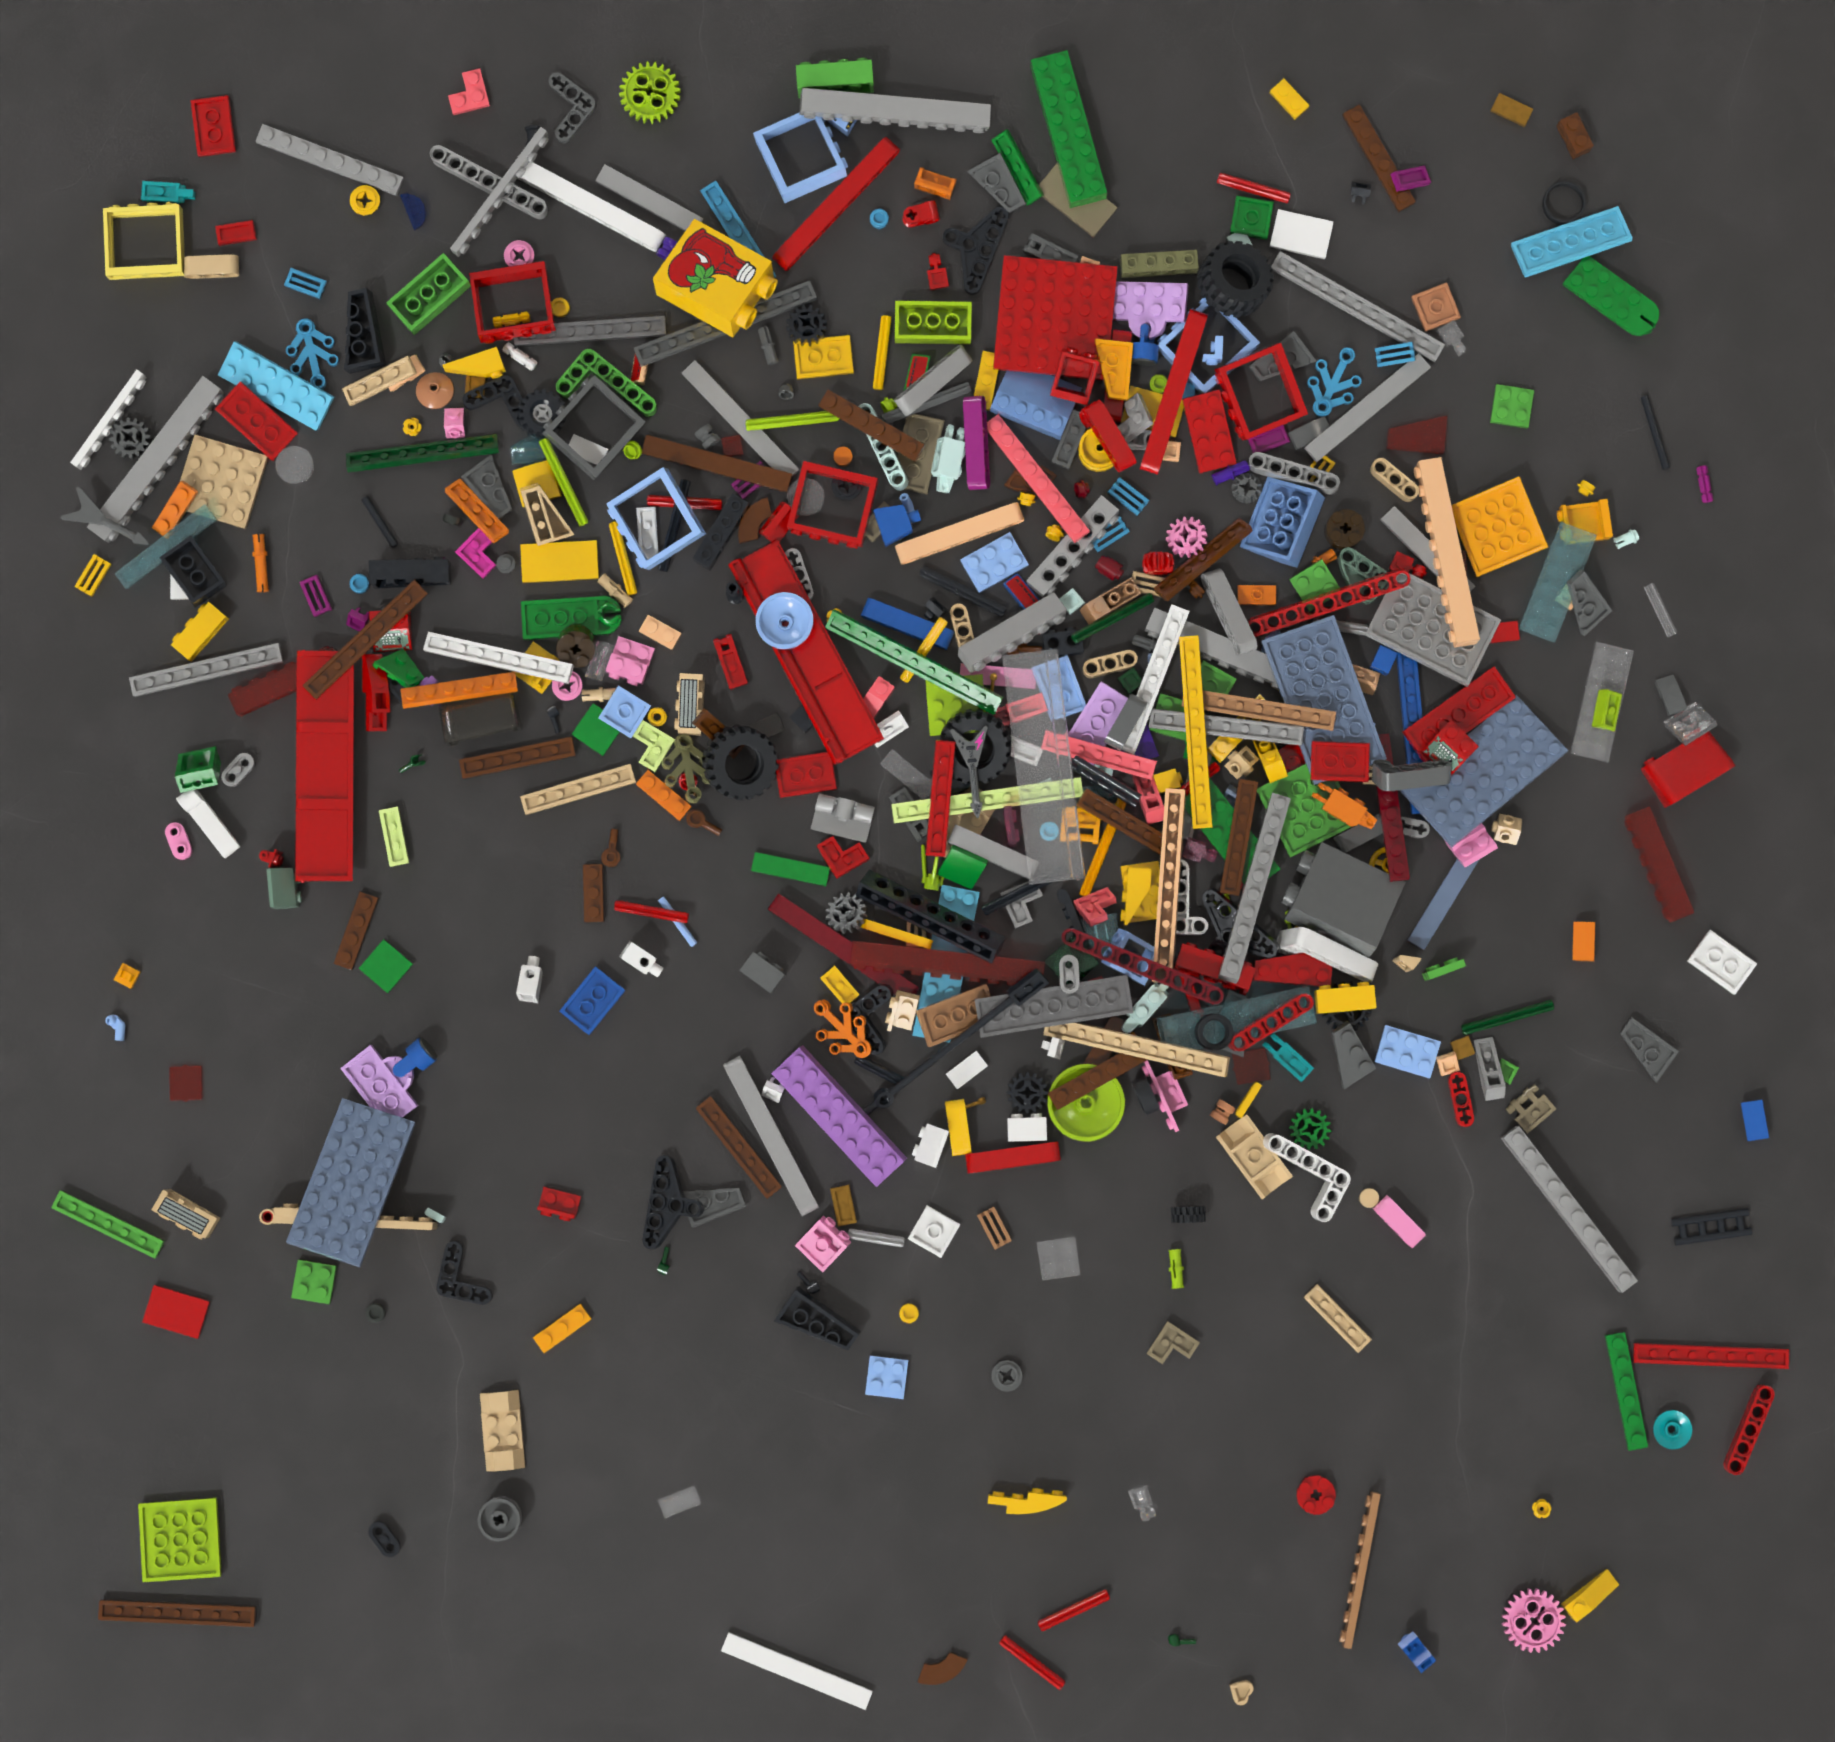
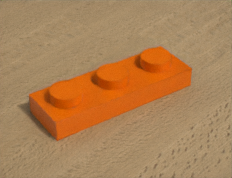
M180 481L152 528L166 539L170 538L198 491L185 481Z
M649 770L636 783L639 788L678 821H681L692 808L690 804Z

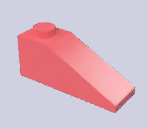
M880 676L863 699L874 719L895 690L893 685Z
M1132 775L1136 791L1142 794L1139 802L1146 823L1150 825L1163 821L1164 805L1154 778L1150 780Z

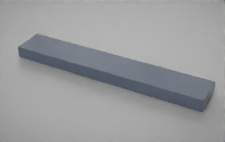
M1456 859L1407 941L1422 950L1426 948L1479 860L1464 867Z

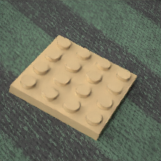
M194 435L180 481H185L196 489L198 493L186 512L246 529L268 457Z

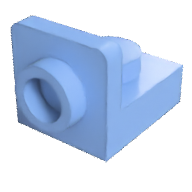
M1215 336V340L1211 341L1210 353L1214 354H1203L1202 362H1206L1207 365H1218V363H1221L1223 336Z

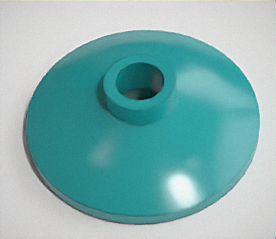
M1668 1410L1656 1418L1653 1425V1434L1661 1446L1667 1449H1679L1689 1442L1692 1436V1425L1688 1417L1682 1412ZM1669 1426L1674 1427V1431L1672 1433H1669L1668 1431Z

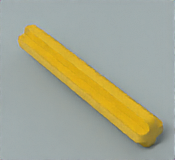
M886 315L881 316L873 381V389L882 390L884 385L891 317Z
M617 521L609 523V528L626 592L628 595H634L637 593L623 536L617 529Z
M938 618L917 650L918 653L926 657L948 623L944 618ZM905 669L900 679L908 683L914 674Z

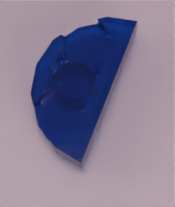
M409 193L400 194L415 231L425 221V205L415 195H410Z

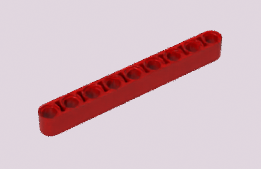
M884 137L775 252L772 259L785 271H788L898 155L900 149L890 139Z
M1192 309L1189 310L1142 459L1141 470L1157 475L1159 473L1208 314Z
M1398 568L1252 617L1247 622L1249 626L1254 622L1260 624L1261 627L1258 631H1252L1255 637L1404 588L1410 583V574L1406 569ZM1398 574H1406L1407 579L1404 582H1398L1396 580ZM1382 579L1389 582L1388 586L1384 589L1378 587V582ZM1366 585L1370 588V592L1363 595L1359 590L1362 586ZM1350 592L1352 594L1351 599L1348 601L1342 600V593ZM1331 598L1334 602L1332 606L1325 607L1323 600ZM1313 604L1315 606L1314 612L1307 613L1304 610L1305 606ZM1289 610H1294L1297 613L1294 619L1287 618L1286 613ZM1271 616L1278 618L1279 621L1276 625L1268 623V619Z

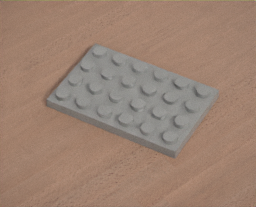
M1400 573L1396 577L1398 582H1404L1407 579V575L1404 573ZM1410 574L1411 580L1408 586L1384 595L1365 636L1468 687L1501 619L1473 606L1480 640L1474 645L1454 648L1453 642L1449 640V624L1445 622L1446 608L1441 603L1442 589Z

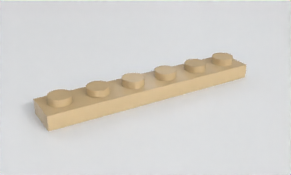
M628 764L520 796L525 815H529L636 783L632 766Z

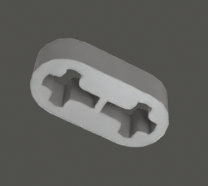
M1401 817L1404 825L1410 826L1409 829H1403L1404 836L1424 838L1429 834L1430 827L1425 821ZM1421 824L1423 825L1422 827L1423 829H1425V832H1422L1421 835H1419V832L1417 830H1413L1412 828L1419 827Z

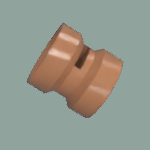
M1219 1099L1217 1108L1211 1112L1210 1116L1226 1125L1229 1121L1228 1117L1234 1113L1236 1108Z

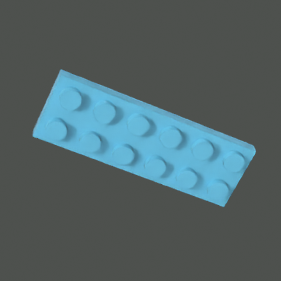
M1617 206L1512 242L1511 248L1526 278L1631 242L1633 237Z
M237 341L233 342L218 374L234 385L241 381L261 400L316 431L319 430L334 399L333 395Z

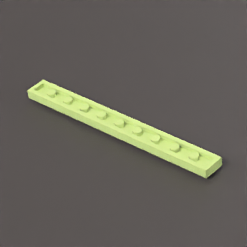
M1080 777L979 792L980 802L983 803L981 811L1081 797L1083 789ZM972 794L951 796L949 816L973 812L970 806ZM930 799L891 804L894 823L928 819Z

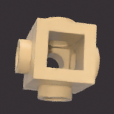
M1245 746L1239 752L1235 750L1227 757L1230 761L1225 767L1238 780L1242 775L1247 777L1254 770L1252 766L1259 758Z
M1499 814L1497 821H1493L1491 832H1494V840L1516 845L1521 833L1522 819Z

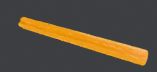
M1117 798V801L1115 803V805L1121 808L1122 810L1125 809V806L1127 804L1119 798ZM1108 824L1079 892L1083 897L1091 893L1116 831L1115 828Z

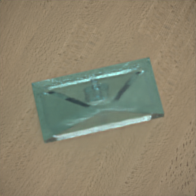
M529 436L510 447L512 464H535L546 461L547 459L539 444L540 440Z

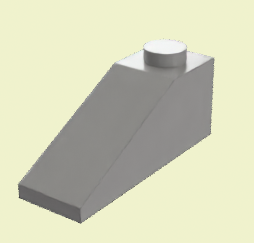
M1493 1037L1474 1040L1485 1101L1504 1098L1506 1086Z

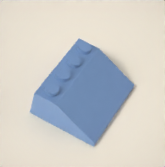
M1006 371L991 405L990 412L1060 440L1076 402L1050 396L1054 380L1052 375ZM1059 379L1058 386L1081 392V387Z
M1267 477L1249 522L1253 531L1242 540L1240 547L1279 563L1298 568L1325 497L1318 490Z

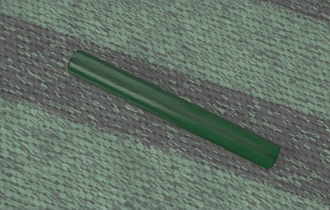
M1148 593L1076 631L1071 635L1074 643H1078L1154 602L1152 594Z
M1552 1000L1464 1024L1461 1026V1030L1464 1035L1548 1012L1554 1010V1003Z

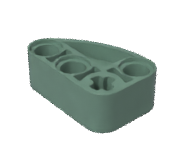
M1344 548L1339 553V569L1346 586L1386 573L1383 568L1353 548ZM1349 553L1352 556V561H1345L1343 554ZM1359 564H1365L1368 567V571L1361 572L1358 568ZM1385 579L1378 583L1379 588H1384L1388 582ZM1366 585L1362 586L1359 592L1364 595V591L1370 590V588ZM1377 597L1362 601V603L1370 604Z

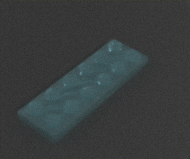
M1560 522L1520 623L1519 630L1555 643L1571 603L1567 581L1579 570H1584L1597 535Z

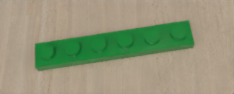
M1625 1332L1605 1335L1627 1449L1631 1451L1647 1448L1648 1443Z

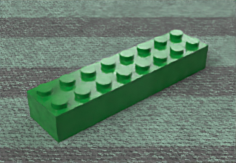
M1068 51L1032 59L1030 68L1069 207L1074 208L1106 199L1107 190Z

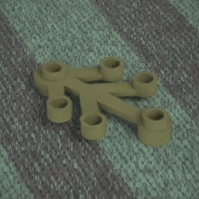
M681 734L674 741V750L662 761V767L669 770L673 767L674 760L680 754L682 755L680 764L671 774L666 776L665 785L668 787L675 786L677 778L684 771L687 783L685 798L689 803L694 804L700 800L702 793L699 788L695 787L693 771L702 777L703 783L710 784L709 780L705 778L704 771L706 770L701 767L702 759L705 756L693 746V740L689 735ZM684 742L686 746H682L680 743ZM690 754L699 759L700 765L690 759ZM665 761H669L671 765H666ZM671 778L674 782L670 783L668 779ZM689 795H694L696 798L693 799Z

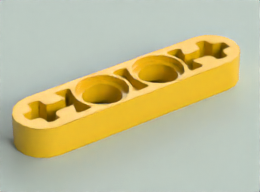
M863 919L865 923L861 925V928L931 950L933 940Z

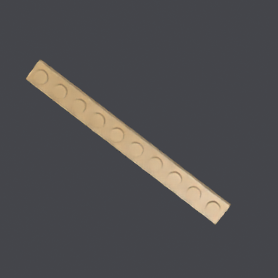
M1080 1022L1045 1027L1044 1030L1045 1036L1221 1077H1226L1228 1073L1230 1057Z

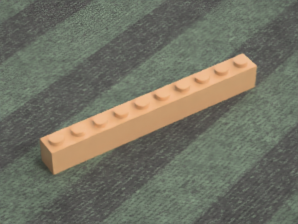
M1439 457L1420 460L1414 468V476L1419 481L1418 495L1423 500L1421 508L1423 515H1426L1427 522H1425L1426 532L1430 533L1429 547L1434 552V569H1437L1439 575L1437 576V584L1442 589L1441 603L1446 608L1445 622L1450 627L1448 633L1449 640L1453 642L1454 648L1474 645L1478 643L1480 637L1442 459Z
M1166 788L1154 962L1174 969L1186 791L1183 789ZM1158 969L1156 972V977L1158 979H1164L1166 977V971L1164 969Z

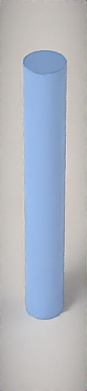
M664 896L658 900L664 909L674 910ZM673 921L691 947L697 944V941L684 923Z

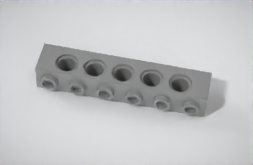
M1101 495L1081 518L1092 532L1091 537H1083L1074 543L1066 535L1026 580L1027 585L1042 598L1055 592L1057 589L1055 586L1060 581L1063 583L1069 576L1068 572L1072 567L1076 568L1080 564L1084 553L1088 554L1093 549V542L1104 537L1107 532V526L1109 524L1113 526L1119 519V509ZM1097 516H1102L1105 520L1103 523L1097 524L1094 522V519ZM1071 545H1078L1080 547L1077 552L1069 550ZM1059 559L1067 561V564L1062 567L1056 563ZM1047 573H1052L1055 577L1053 580L1047 581L1044 579V576Z

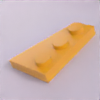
M1095 339L1108 399L1127 401L1133 343Z

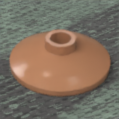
M438 372L424 375L416 386V396L419 402L430 409H439L446 406L454 394L451 380L446 375ZM437 386V389L432 391L431 387Z

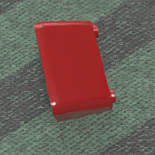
M1703 728L1696 730L1692 733L1694 737L1656 760L1652 757L1644 762L1645 766L1641 768V771L1664 808L1681 800L1736 766L1708 729L1703 730Z

